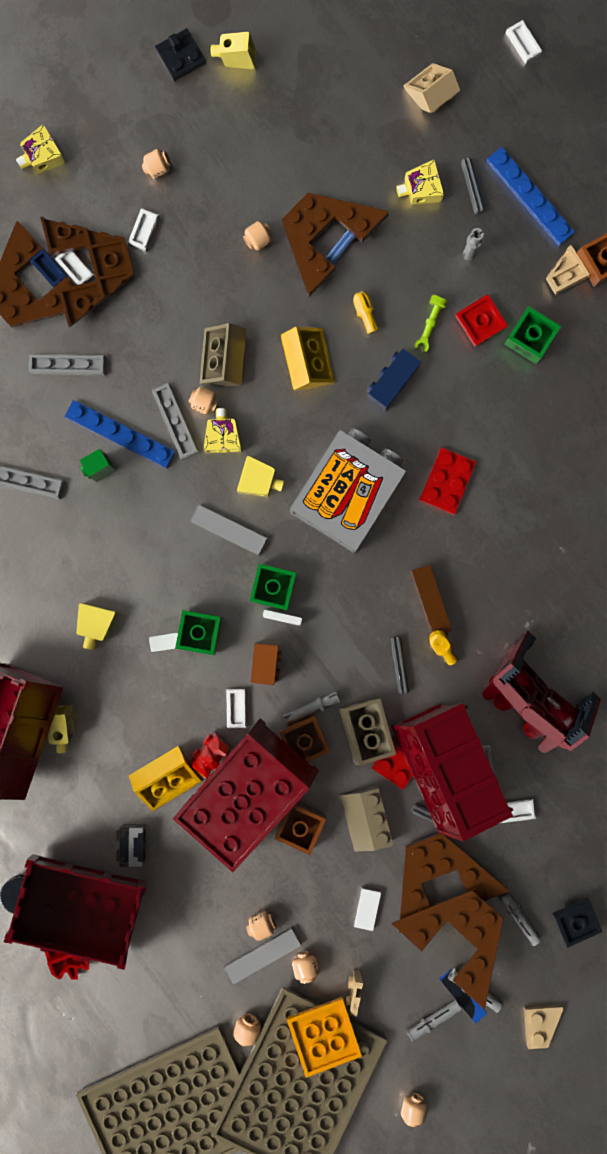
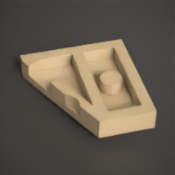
M570 245L562 258L556 263L554 269L548 274L546 281L554 294L557 295L589 278L590 273L572 245Z
M353 970V977L349 976L348 988L351 989L350 996L346 997L345 1005L349 1009V1016L355 1017L358 1014L360 990L363 987L362 973L358 970Z
M561 1004L524 1007L528 1049L549 1047L563 1012Z

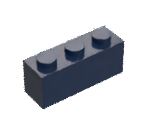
M402 349L400 353L395 352L390 359L391 365L388 368L385 366L378 375L381 377L378 382L373 381L367 389L369 392L367 398L384 411L387 410L421 364V361L405 349Z

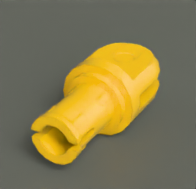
M365 291L356 293L353 301L357 310V316L363 319L367 333L370 334L379 330L373 315L375 307L368 293Z
M442 630L433 631L429 636V642L435 653L443 656L448 665L455 664L458 661V657L452 650L453 643Z

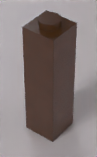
M427 565L410 571L430 633L442 630L449 636L448 632L452 631L431 566Z

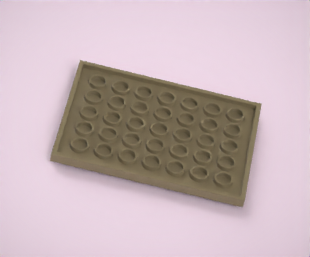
M282 987L211 1132V1137L246 1154H334L386 1045L387 1039L350 1020L362 1057L306 1078L286 1018L319 1006V1004Z
M219 1026L80 1090L76 1094L102 1154H233L239 1151L211 1137V1132L240 1075V1071Z

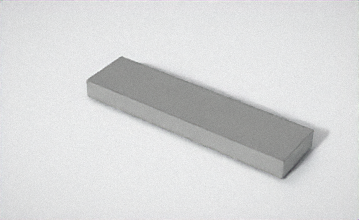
M29 354L28 373L105 375L106 357L105 355Z
M167 383L153 389L152 393L181 460L199 453L170 384Z
M0 465V485L57 499L61 498L64 480Z
M198 505L190 521L256 555L260 554L267 540L266 537L201 505Z
M291 927L226 964L224 969L234 985L299 948L301 943Z

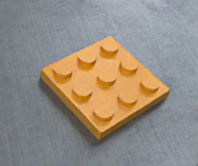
M342 997L286 1018L306 1078L362 1057Z

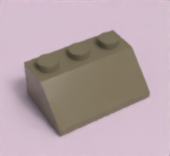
M231 323L204 328L199 384L222 387L241 385L246 341L245 328Z
M380 698L339 708L355 765L361 766L396 755Z
M377 785L340 795L355 852L376 851L394 846Z

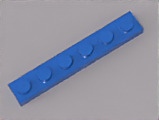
M500 147L487 158L486 162L558 246L574 234L575 231L503 147Z
M74 400L64 416L166 469L175 454L174 450Z

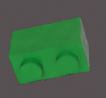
M100 448L79 460L82 464L80 469L84 476L96 482L116 471L107 454Z

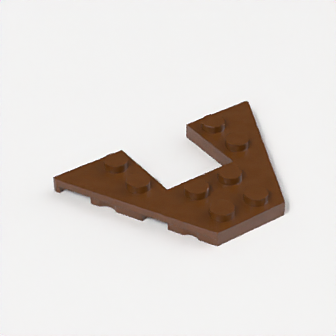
M307 193L282 218L309 297L336 270L335 266L312 247L311 244L335 219L363 243L389 216L388 211Z
M41 216L40 219L50 256L88 248L96 278L94 282L59 289L68 327L70 328L134 277L132 264L124 237L111 236L101 231L100 233L91 231L85 227L68 225L66 222H56L44 219Z
M18 221L15 223L0 260V315L11 328L24 323H33L44 318L49 319L61 316L65 311L59 289L75 286L68 277H65L38 301L17 278L16 275L30 264L29 260L42 249Z
M437 833L406 845L400 919L431 907L422 883L458 870L466 892L473 890L484 901L509 891L506 886L500 883L490 872L486 871L482 865L465 853L461 847L451 841L446 835Z
M472 890L392 923L421 952L446 922L473 944L478 950L452 981L479 1006L485 1009L504 917Z

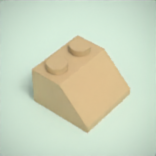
M434 63L403 85L417 105L429 113L437 111L443 103L451 100L460 91L453 70Z

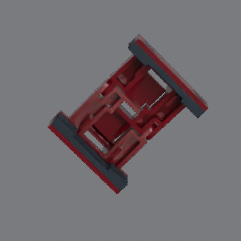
M527 630L511 644L500 667L489 679V685L482 692V696L486 700L494 698V705L499 710L507 711L514 707L526 721L523 730L527 737L537 739L545 735L538 746L541 752L547 753L557 746L572 751L590 737L601 698L594 692H591L588 697L586 696L582 702H579V705L573 706L552 688L549 689L546 683L523 659L526 651L533 646L536 639Z

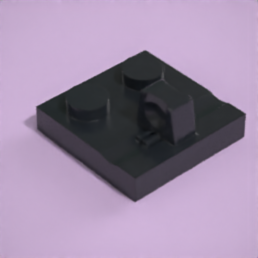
M188 28L177 34L170 35L168 39L155 46L173 81L206 64V59Z
M588 897L575 903L567 902L564 904V908L552 913L567 948L603 932Z

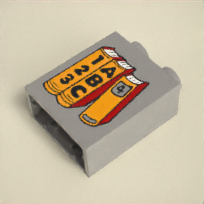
M351 428L348 434L339 430L291 506L290 513L355 553L406 471L400 467L404 460L399 455L386 448L383 449L381 454H378L367 447L371 441L368 436L357 429Z

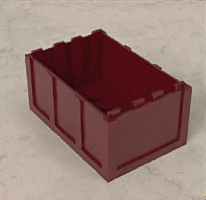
M0 662V800H25L64 687L11 664Z
M464 703L457 705L437 704L392 725V729L438 833L464 842L513 817L512 811L514 810L512 807H508L498 780L481 746L480 739L477 737L466 712L468 706L464 705Z
M261 718L173 817L177 824L232 873L310 789L319 772L318 768L314 765L311 766L265 725L266 722Z
M32 854L26 860L24 867L26 871L10 928L5 934L3 942L9 944L14 942L36 947L44 952L53 951L71 955L87 962L93 960L125 970L129 945L142 896H144L146 890V881Z

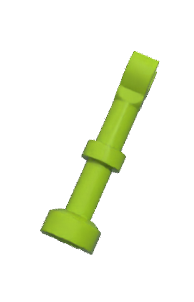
M432 295L429 304L434 307L429 319L427 318L425 322L426 327L423 335L415 343L414 349L417 350L418 345L423 344L425 346L423 353L428 351L429 337L433 328L437 325L436 320L441 308H446L448 301L446 299Z

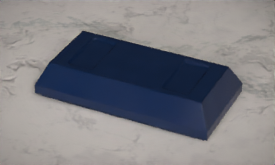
M44 248L29 260L53 288L65 277H68Z

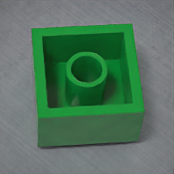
M528 306L504 345L536 364L542 358L561 326Z
M258 564L250 602L288 611L297 573Z
M182 610L175 649L215 655L222 617Z

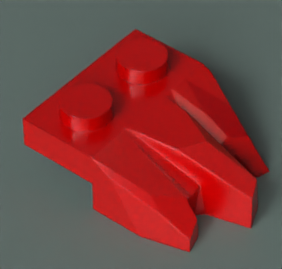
M215 731L212 735L208 734L203 740L204 745L200 749H196L190 757L191 766L205 779L209 777L213 769H217L220 765V760L227 755L229 750L228 744Z
M45 952L51 975L59 980L63 978L64 973H67L71 980H78L79 968L89 970V961H83L79 957L58 952Z

